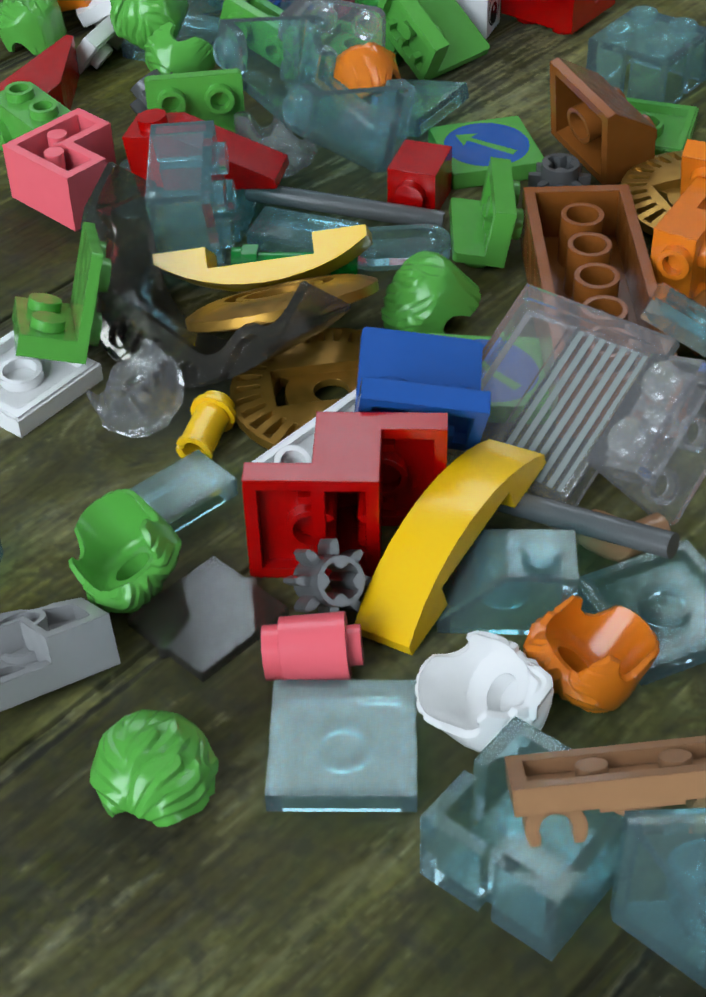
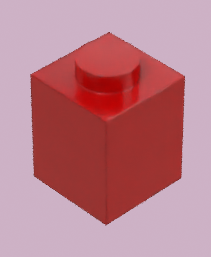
M405 139L387 168V202L440 210L451 191L452 146Z

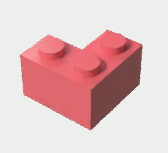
M77 108L2 145L11 194L14 199L75 232L82 229L83 222L94 223V221L113 212L109 179L118 175L110 122L81 108Z

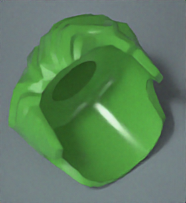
M3 0L0 2V38L9 52H15V45L19 43L25 46L33 55L37 56L67 34L62 11L57 0Z
M110 0V19L118 37L145 50L144 46L148 36H152L154 31L159 29V26L168 22H172L176 26L173 36L177 39L187 15L189 4L187 0Z
M172 22L159 26V29H156L152 36H148L144 48L145 63L150 72L158 69L162 75L170 74L171 72L174 74L209 71L222 58L219 51L213 45L200 37L194 36L185 41H177L173 36L176 26Z
M432 251L418 252L402 264L394 275L391 284L387 285L386 295L383 298L384 307L381 308L383 325L385 328L424 334H446L444 327L448 320L455 316L470 317L476 311L481 300L479 286L443 255Z
M117 489L96 499L82 512L74 528L79 543L80 557L79 560L71 557L68 562L70 569L86 591V597L90 603L101 607L107 612L132 613L138 611L143 604L150 602L152 596L157 595L163 589V583L176 567L182 544L181 539L171 524L142 497L130 489Z
M141 709L124 716L103 733L90 770L89 781L96 790L107 814L112 818L115 814L128 812L135 815L138 819L151 821L156 827H169L205 808L210 801V796L215 794V776L218 772L219 761L206 736L196 724L174 712Z

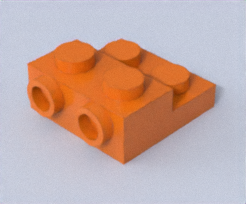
M696 177L655 226L653 231L650 261L669 326L701 291L706 290V179Z

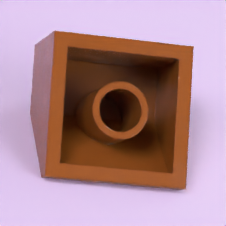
M559 57L550 61L551 134L602 185H615L622 181L624 175L633 166L650 159H655V141L657 139L655 124L649 116L641 114L632 106L618 87L611 86L599 73Z

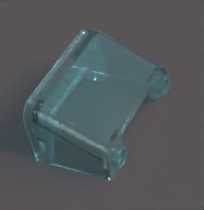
M318 15L220 19L218 37L213 44L214 60L221 69L238 68L241 70L244 91L295 134L374 173L387 172V168L404 140L407 139L417 88L405 79H391L386 81L384 87L348 89L333 77L337 54L333 51H325L321 33L328 32L329 23Z

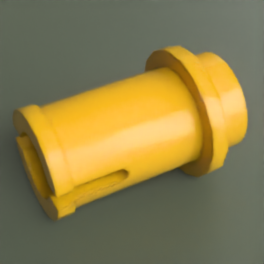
M209 390L194 398L190 407L192 417L182 436L176 442V452L184 461L197 466L207 465L211 462L212 454L223 432L230 430L237 419L236 411L234 410L235 404L227 394L217 390Z

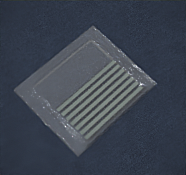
M527 283L483 348L481 390L491 392L490 416L480 442L492 439L544 454L546 464L526 493L578 506L680 346L678 340L608 314L603 310L589 307ZM447 449V466L465 451ZM548 526V527H550V528H552V529H554V530H556V531H558V532H561V530H562V529H559V528H555V527H552V526Z

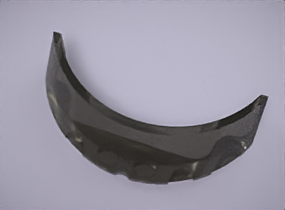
M109 162L84 207L80 231H82L83 222L95 223L99 240L106 242V258L111 259V276L107 293H97V312L102 313V329L99 342L116 362L127 365L129 372L145 380L176 388L203 387L223 382L311 339L330 327L351 309V305L307 281H302L282 315L268 326L257 323L245 324L237 329L229 340L216 337L208 332H190L187 330L185 322L187 316L180 310L170 295L161 270L153 265L152 254H157L155 243L157 186L113 162Z

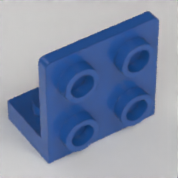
M364 327L360 340L354 412L448 413L447 449L464 451L480 443L490 416L491 392L481 390L482 342L473 339Z

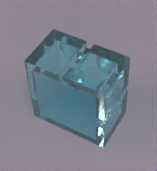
M635 6L589 38L586 68L599 73L611 86L618 87L624 93L626 66L630 64L628 98L675 104L682 98L683 93L688 94L706 80V27L697 25V22L691 18H674L658 13V10L651 6Z
M214 120L150 125L145 205L158 253L206 247L216 255L217 266L220 267L226 266V249L235 247L234 223L232 217H227V211L236 210V192L234 180L225 179L224 174L229 173L228 147L226 142L217 141Z
M515 716L474 759L473 775L464 770L420 816V874L477 912L486 902L492 904L491 921L552 961L639 854L646 816L626 817L615 812L600 813L599 809L586 810L584 812L588 822L587 838L585 842L574 843L568 818L560 814L550 815L543 820L540 826L541 847L531 848L525 837L521 817H514L506 780L504 756L570 750L571 748Z

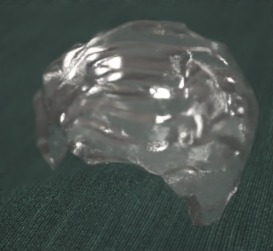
M245 111L234 113L236 134L288 155L289 165L283 175L284 178L293 176L301 169L307 168L311 161L314 160V156L318 152L315 144L308 138L302 140L297 138L292 129V124L287 121L283 114L274 115L273 121L269 126L261 127L257 124L251 113Z
M144 339L142 340V346L128 359L119 361L112 367L104 392L97 395L88 389L86 395L101 419L104 428L130 438H144L168 426L184 401L185 385L182 372L175 358L165 353L153 341Z

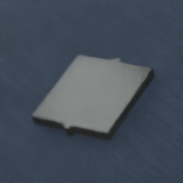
M212 556L152 598L150 602L144 604L138 611L128 615L127 620L128 625L157 647L160 658H172L204 682L260 640L262 625L277 624L278 617L289 616V607L258 587L255 577L245 578L227 564Z

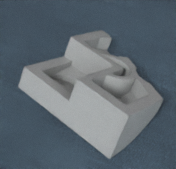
M82 597L51 603L36 609H20L0 613V712L121 664L109 613Z

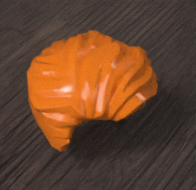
M368 42L363 45L351 46L334 57L327 77L328 92L335 99L343 114L351 115L350 106L363 95H372L379 88L389 85L392 79L400 90L403 88L395 59L396 54L375 42Z
M572 595L555 607L553 611H547L543 617L537 618L535 623L531 624L523 645V652L527 658L535 659L539 666L552 676L554 693H557L562 700L569 701L572 705L587 712L607 713L608 711H614L631 696L660 651L658 637L649 624L631 609L615 605L596 614L585 613L581 609L583 599L580 596Z

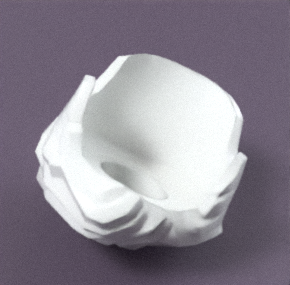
M479 630L470 632L466 637L468 643L463 648L448 654H432L421 665L416 677L417 683L414 687L415 695L417 696L416 706L419 713L423 715V719L427 723L442 730L467 748L483 754L503 749L509 750L524 742L533 741L545 724L554 694L552 676L539 666L535 659L527 658L526 654L519 650L517 643L508 641L503 636Z

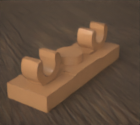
M706 735L504 756L506 780L514 817H521L525 837L531 848L541 847V823L545 818L554 814L564 815L568 818L574 843L585 842L588 835V822L584 812L586 810L599 809L600 813L615 812L626 817H645L657 813L663 806L686 804L698 830H706Z

